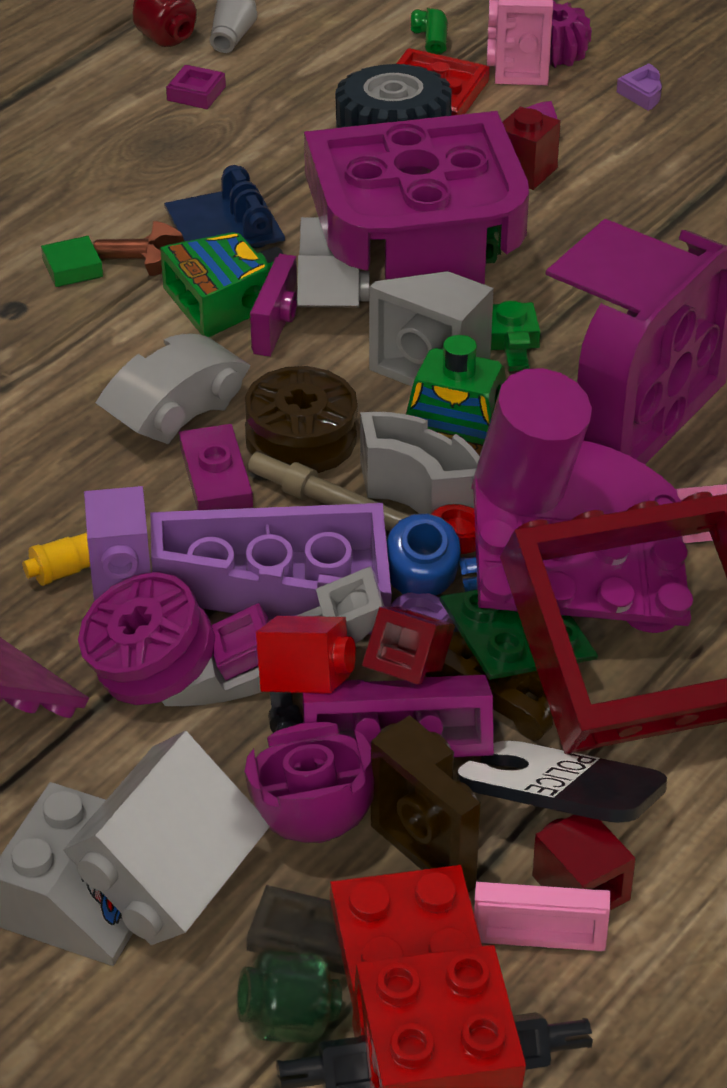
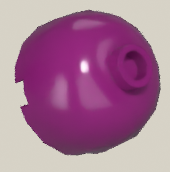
M301 723L278 730L267 737L269 748L260 752L256 758L253 748L247 756L244 771L248 793L253 805L270 826L269 829L284 839L304 843H323L340 837L361 822L368 812L374 797L371 746L363 734L354 730L355 740L350 736L339 734L338 724Z

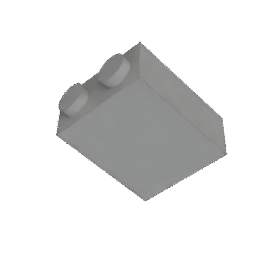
M185 730L153 746L67 844L63 851L77 865L81 878L89 886L101 891L120 911L122 920L127 928L135 935L145 939L150 945H154L187 932L270 826L256 807Z

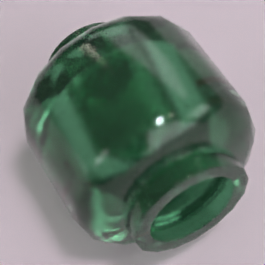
M267 951L257 956L252 967H243L240 973L237 988L238 1019L240 1022L248 1023L252 1034L258 1040L289 1043L316 1042L324 1033L328 1021H336L339 1018L342 1007V986L339 979H331L328 966L320 955Z

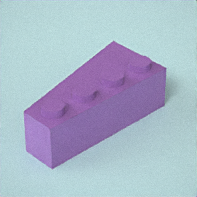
M383 503L150 512L152 573L159 572L178 577L190 587L196 597L198 606L202 609L236 614L260 603L268 619H273L276 616H297L320 606L316 592L317 588L369 566L372 567L376 575L384 607H391L392 593Z

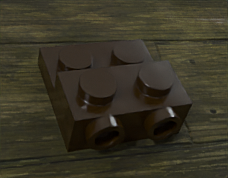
M409 715L398 723L386 726L379 732L376 738L371 740V763L374 775L371 827L421 870L461 865L469 893L476 888L481 802L477 800L473 791L466 784L453 780L454 751L440 734L427 730Z

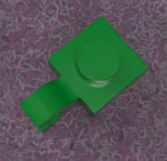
M505 301L500 304H493L491 350H504L508 371L529 369L527 349L540 347V328L534 303Z

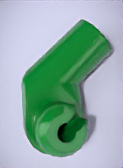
M427 7V11L420 9L412 11L411 31L417 34L426 33V51L433 54L444 53L447 49L448 21L445 13L442 10Z

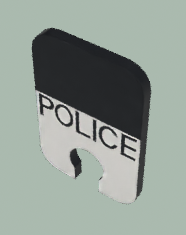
M519 741L493 743L494 755L481 756V763L468 761L457 772V781L466 784L474 793L614 823H624L638 819L665 794L667 789L666 775L651 768L578 753L564 754L563 750ZM487 764L494 766L515 767L520 770H500L492 768Z

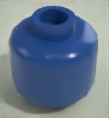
M428 513L413 514L401 519L391 529L386 541L390 583L402 594L410 592L415 594L430 593L437 596L443 593L454 582L461 556L458 535L454 528L444 519Z

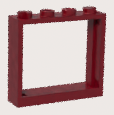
M698 492L687 496L680 502L659 505L657 501H644L633 505L626 511L604 514L601 510H591L577 515L572 520L551 524L544 519L533 520L522 524L512 533L500 555V559L564 754L727 722V678L591 704L543 560L710 532L727 578V494L712 496L711 492Z

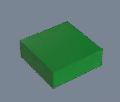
M89 236L41 245L42 259L55 287L103 277L102 262Z

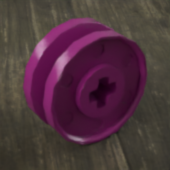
M159 572L134 575L111 586L91 605L82 619L78 636L82 657L88 666L97 673L98 680L104 689L117 701L133 705L159 703L182 692L205 669L212 657L215 634L210 619L205 611L198 606L196 597L190 587L176 576Z

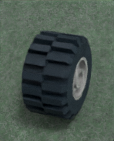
M385 64L363 68L361 71L347 75L346 79H342L338 83V88L335 92L336 128L451 116L452 91L450 83L446 79L441 78L440 74L419 66Z

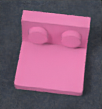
M489 0L487 66H496L495 84L548 86L553 0Z

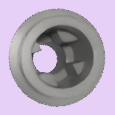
M217 0L209 39L211 46L215 50L223 53L231 52L257 20V10L254 0Z

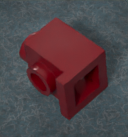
M379 607L362 666L420 685L426 672L442 671L455 624L403 607Z

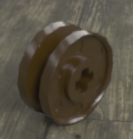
M310 366L284 367L267 372L251 384L245 395L246 448L252 455L255 452H260L288 465L298 462L316 470L317 473L336 468L351 456L357 440L355 420L358 415L356 392L344 378L329 370Z

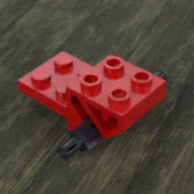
M456 865L330 881L329 897L353 1007L352 1027L354 1037L321 1042L319 1044V1056L285 1061L276 1060V1069L279 1074L277 1075L279 1088H300L321 1084L323 1088H523L525 1070L549 1066L551 1064V1052L592 1048L593 1039L588 1035L592 1034V1030L587 1018L548 1024L540 1013L513 1015L495 945L482 946L462 866Z

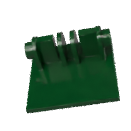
M478 590L440 596L441 604L489 680L537 671L518 611L478 608ZM561 615L577 663L597 660L598 654L572 616Z

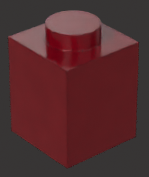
M520 106L502 123L528 180L529 189L534 190L558 168L561 121L546 116L536 109Z
M573 814L566 819L559 818L550 822L542 831L535 834L532 876L541 886L610 891L611 911L631 900L636 858L601 820Z

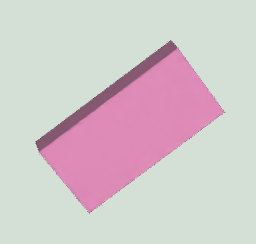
M476 882L474 917L481 943L605 951L610 914V891Z

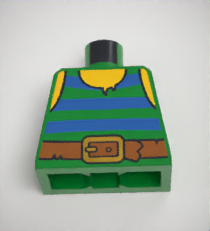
M235 232L160 247L163 288L199 333L203 336L211 337L250 318V312L275 258L278 257L279 253H284L279 247L256 253L242 235Z
M453 335L444 341L443 349L435 348L429 350L415 377L406 415L428 420V429L440 433L451 440L457 434L472 446L480 456L501 385L506 381L505 368L499 361L476 357L477 344L473 338L466 335Z

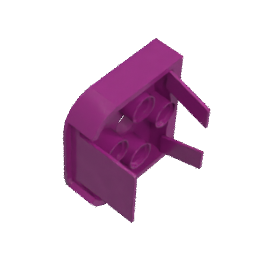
M498 111L304 132L305 176L327 246L335 258L348 266L368 271L370 266V239H385V280L448 271L485 285L487 228L502 224L501 250L505 254L520 247L527 236L528 180Z
M603 219L546 270L545 275L628 309L627 314L601 303L584 337L579 358L577 383L587 393L592 412L583 441L613 448L646 464L726 383L727 245L692 231L681 229L678 240L686 242L688 246L687 252L608 219Z

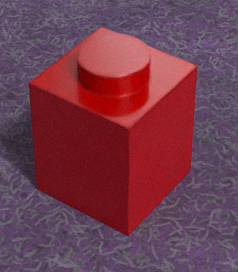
M276 616L256 631L261 692L332 693L354 670L356 646L354 639L351 636H347L346 617Z

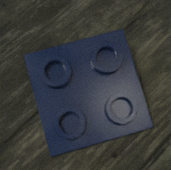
M230 165L225 168L221 177L220 192L164 203L172 223L182 233L185 241L231 232L241 234L252 248H261L267 244L285 241L282 230L258 188L250 182L249 173L242 166Z

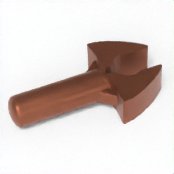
M153 221L152 232L144 239H97L94 241L93 246L100 259H144V265L149 276L162 274L160 247L185 242L182 233L174 227L162 222Z

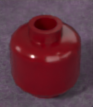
M134 0L132 14L136 28L161 47H173L182 43L194 30L197 20V9L192 0Z

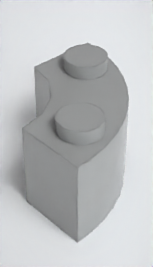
M301 217L297 306L359 308L360 301H369L370 271H360L359 268L348 266L335 258L327 246L319 217Z
M199 334L175 335L164 339L166 346L147 358L137 354L111 379L95 403L135 432L169 444L180 428L196 415L209 410L225 411L231 399L240 390L242 380L251 366L209 337Z
M360 412V464L367 498L390 499L410 506L419 514H431L435 509L448 504H461L474 508V492L471 486L480 456L463 438L455 434L451 440L440 433L428 429V420L392 412Z

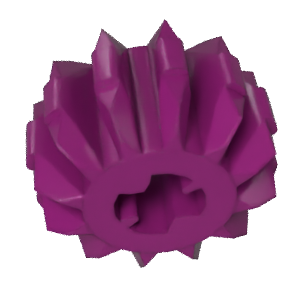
M553 0L549 65H552L554 68L561 64L573 66L574 61L585 59L589 42H591L592 28L590 27V18L585 16L584 9L572 8L569 2L556 4Z

